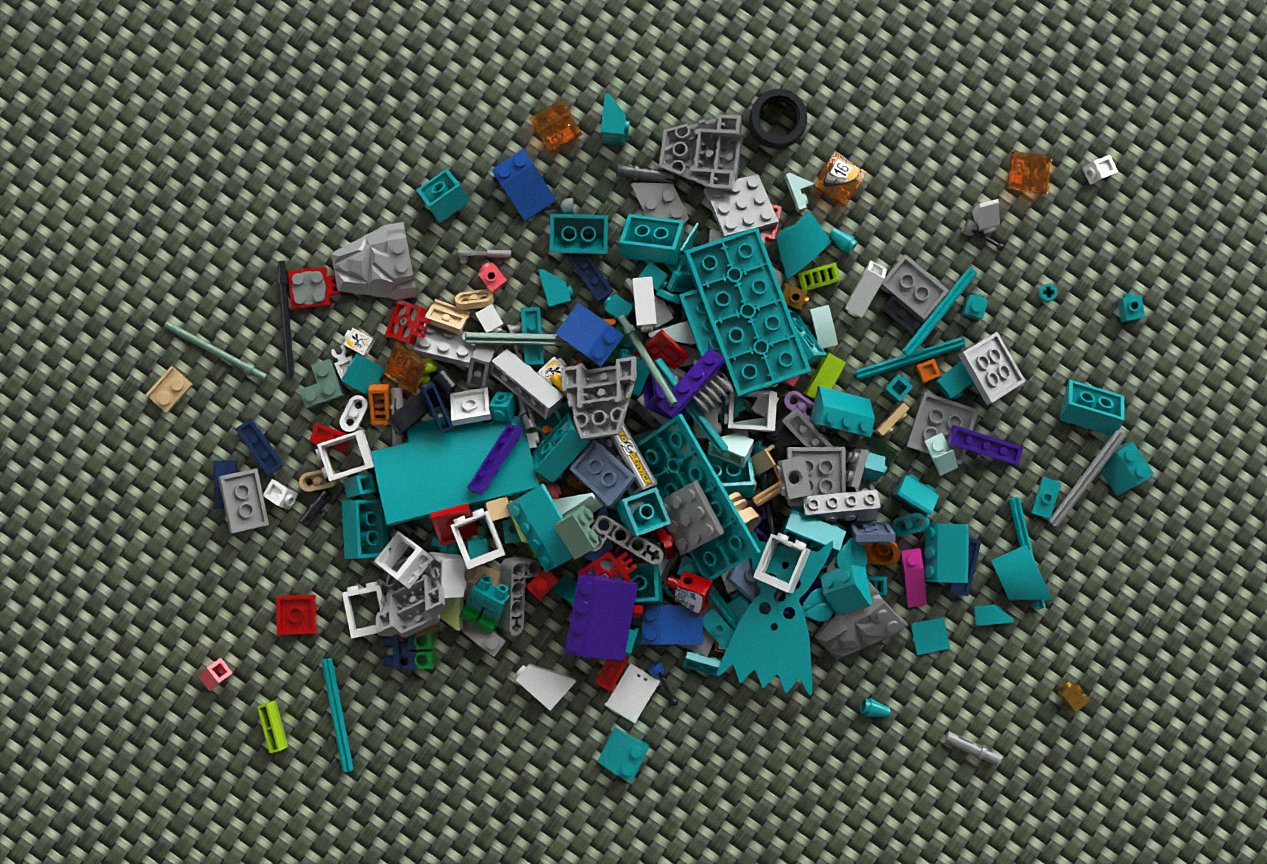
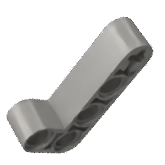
M606 515L598 516L590 527L591 530L595 531L599 539V544L591 551L599 550L608 538L651 564H658L663 560V552L660 547L642 536L635 537L627 527ZM601 520H607L609 526L607 529L602 530L598 527V523ZM618 530L626 532L623 539L615 538V533ZM641 540L642 547L640 549H633V541ZM646 547L652 552L657 550L658 557L651 559V555L645 551Z
M527 556L511 557L503 560L500 566V584H504L509 588L508 594L510 597L498 626L502 631L514 636L519 635L524 627L526 578L537 576L541 571V565L536 559Z

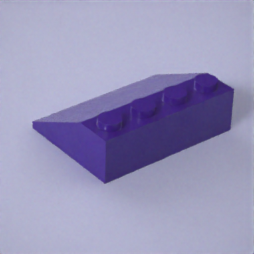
M580 572L565 654L589 658L624 660L638 583Z

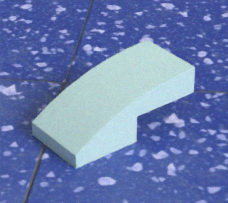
M829 305L810 309L816 339L822 349L838 345Z

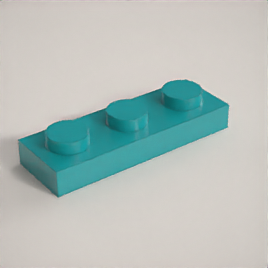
M540 307L521 308L522 334H542ZM523 345L524 363L526 365H544L543 345Z

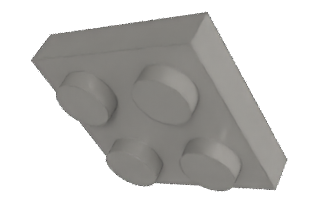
M851 449V452L847 453L846 487L859 488L869 451Z

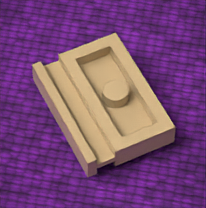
M435 299L434 304L431 305L424 318L431 320L430 325L460 335L468 318H470L471 311L460 310L454 305Z
M171 366L146 393V396L164 412L169 413L193 384Z
M905 403L899 404L878 426L874 433L879 437L887 436L894 429L892 426L897 421L900 422L907 415L905 412L909 407Z

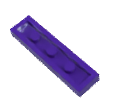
M710 348L671 390L678 404L671 407L666 397H664L658 404L659 408L670 417H676L726 362L725 359Z
M507 424L467 486V489L473 493L483 495L493 477L499 472L504 460L508 458L511 449L519 441L520 435L524 431L516 425Z
M952 425L947 444L1013 465L1019 464L1023 450L1021 446L956 425Z

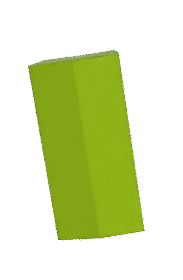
M826 352L827 356L822 358L803 392L805 396L814 401L817 387L832 389L846 365L845 361L831 353Z
M276 700L257 706L269 753L287 748L288 743Z

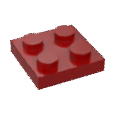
M468 503L430 513L440 545L443 546L457 542L450 525L455 524L453 520L465 516V519L473 517ZM474 521L458 527L463 540L478 535Z
M316 595L276 596L277 635L317 633Z

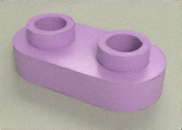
M791 391L786 394L784 398L786 408L793 411L797 407L810 421L811 415L806 414V409L810 408L813 410L814 402L797 391ZM792 397L797 400L795 405L790 403Z

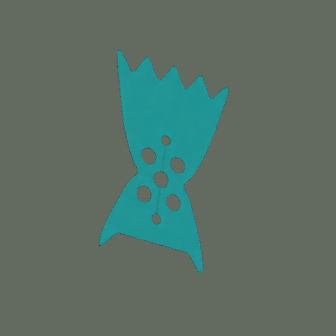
M752 530L750 534L761 551L751 557L755 574L767 543L760 542L754 530ZM833 541L829 542L818 552L810 551L799 578L801 582L800 587L794 590L793 593L784 591L786 598L782 602H777L774 599V593L781 589L756 579L761 591L760 595L753 600L740 619L721 660L717 676L733 665L739 683H742L755 670L762 688H765L774 676L778 675L785 693L791 689L797 680L801 679L808 694L812 695L810 639L805 614L799 599L808 591L824 566L832 550ZM777 545L766 573H773L776 578L789 583L802 552L792 547ZM784 561H787L789 563V567L787 569H784L782 567V563ZM763 602H767L771 606V611L765 615L759 610V606ZM792 607L795 610V616L792 619L784 617L783 611L785 608ZM773 623L778 625L775 631L771 629V624Z

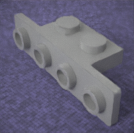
M877 490L804 496L802 498L804 515H818L819 519L822 521L826 520V522H835L837 519L854 520L861 511L876 510L881 507Z

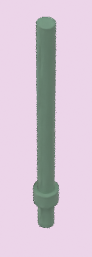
M621 315L618 320L624 328V334L632 341L671 407L676 406L678 401L636 335V329L633 325H630L625 315Z
M168 321L164 324L165 329L242 369L243 373L249 376L253 375L262 381L267 379L268 375L256 369L253 364L237 359Z

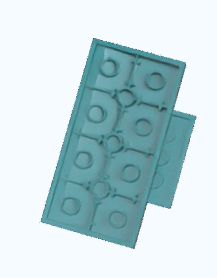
M758 227L684 252V257L696 289L679 295L681 305L700 357L711 348L725 359L724 367L733 386L736 399L811 372Z
M682 414L677 415L636 444L658 483L653 488L657 487L661 499L698 480L725 533L689 551L703 578L712 581L761 552Z
M519 415L514 416L511 422L494 421L484 424V421L455 425L453 429L443 433L438 430L434 419L422 421L407 430L408 443L371 451L387 526L431 516L430 513L466 503L472 506L528 492L539 486L525 427ZM439 417L442 426L446 425L444 418ZM507 424L516 425L524 431L520 435L519 441L515 443L508 458L504 460L499 472L493 477L483 495L473 493L467 489V486Z

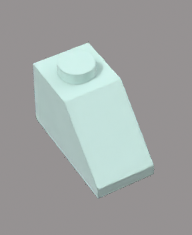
M738 433L723 436L721 438L729 448L723 454H719L709 442V455L744 468L752 452L754 439Z

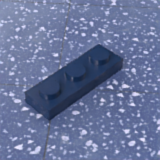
M567 253L565 255L598 302L614 292L588 253Z
M250 418L235 429L268 476L285 466L253 418Z
M969 538L968 583H950L948 592L969 596L981 540Z

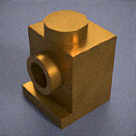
M786 284L782 293L787 307L797 311H801L802 307L806 308L809 297L806 296L807 291ZM792 295H798L799 300L794 301Z
M1069 680L1061 684V689L1057 691L1068 707L1074 712H1077L1091 701L1089 697L1083 695L1084 692L1079 685H1074Z

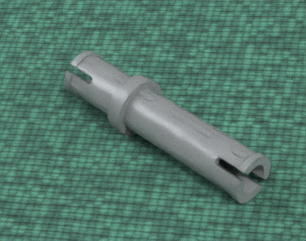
M390 388L391 405H389V409H391L392 415L404 406L403 388ZM392 428V446L404 444V434L399 436Z
M950 731L947 732L944 738V743L976 756L978 760H985L995 766H999L1002 760L1001 754L987 749V746L975 744Z

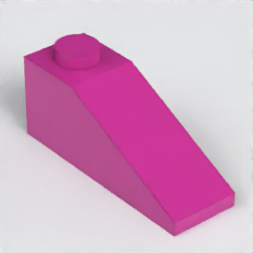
M921 549L900 550L899 561L907 608L927 605Z

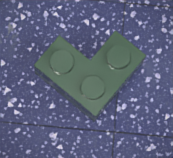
M327 359L311 365L317 384L299 390L305 408L311 409L345 397L333 360Z
M584 504L566 514L554 525V528L574 559L588 553L599 544L597 534L589 527L594 521L593 514Z

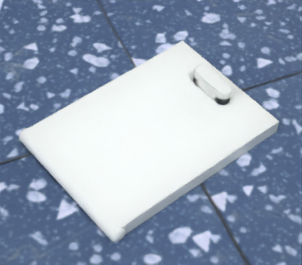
M630 663L610 698L605 703V706L635 724L660 680Z

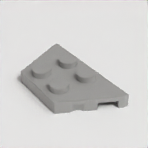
M631 184L645 216L684 221V225L688 221L687 212L673 184Z

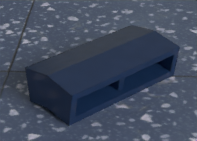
M429 382L420 386L438 430L443 433L453 429L435 383ZM430 388L437 402L434 406L427 392V389ZM440 409L446 425L442 426L435 410Z
M237 460L214 461V509H225L218 476L237 473Z

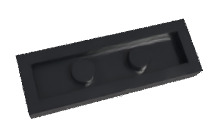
M894 294L880 309L912 337L925 323L924 319ZM933 329L922 342V345L926 346L938 331Z

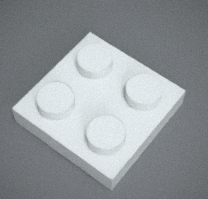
M488 387L450 394L451 421L453 426L491 419Z

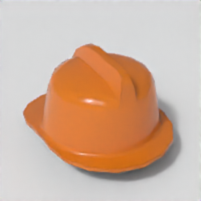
M878 542L862 545L867 554L868 564L891 566L900 559V550L895 542H890L887 545L878 544Z

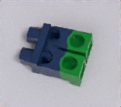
M434 630L419 631L408 637H401L399 634L383 637V648L393 647V655H383L384 666L393 667V669H433L435 667V650L414 651L434 648Z

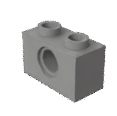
M805 457L778 461L776 472L778 477H781V495L785 499L812 495ZM791 473L797 476L794 484L790 483L788 479Z

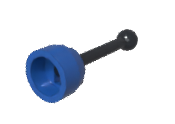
M661 661L652 664L647 670L652 677L660 679L671 699V705L676 706L678 700L673 697L662 677L664 667Z

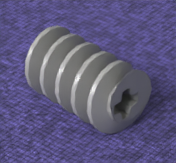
M722 372V378L715 376L716 383L712 380L708 381L710 388L704 385L702 387L703 392L699 391L697 397L694 396L692 398L701 411L704 410L709 413L708 406L710 405L715 408V400L722 403L720 396L727 399V391L734 394L732 384Z

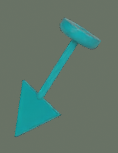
M699 223L695 224L680 249L682 252L693 248ZM684 254L678 266L677 272L682 271L684 264L686 262ZM663 289L656 291L655 295L680 305L679 296L672 294L673 291H665Z

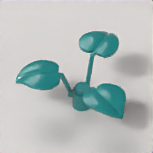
M850 538L837 553V566L839 569L849 565L866 567L867 554L863 546L858 544L854 538ZM822 588L812 591L802 605L805 616L816 621H826L834 613L833 607L823 595Z

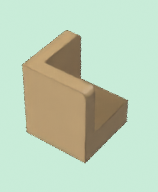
M774 444L751 457L752 466L758 475L776 465L768 452L775 447Z
M507 497L485 503L486 510L489 511L492 521L511 516L510 510L507 507V504H509Z

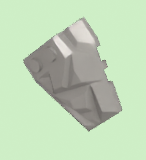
M718 115L716 119L708 121L703 119L699 120L697 124L689 126L684 124L665 129L663 131L659 167L712 189L733 190L735 180L738 178L742 146L741 115Z
M404 222L384 225L331 253L339 292L372 295L379 298H392L393 300L417 297Z
M635 356L616 359L615 366L585 370L580 365L562 368V388L569 400L568 405L573 411V419L582 440L620 435L637 377Z
M410 556L396 562L391 569L397 573ZM431 563L410 589L388 573L385 583L388 590L386 597L382 596L380 601L383 604L381 613L377 612L376 634L379 636L399 634L401 637H408L439 623L440 614L445 607L444 589Z
M869 580L868 585L872 606L841 616L836 614L833 618H829L815 635L816 639L836 660L889 639L908 626L899 613H895L882 599L877 589Z

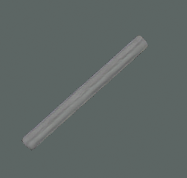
M1115 431L1051 516L1049 522L1053 526L1058 527L1124 440L1126 436L1121 431Z

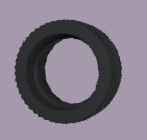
M773 89L763 93L754 102L750 112L749 124L751 132L759 143L771 149H783L793 145L800 139L807 125L805 104L798 95L789 90ZM771 102L786 103L795 111L797 123L790 134L782 137L772 136L765 132L760 125V113L764 106Z

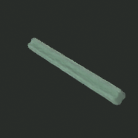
M465 333L466 344L571 346L556 334Z

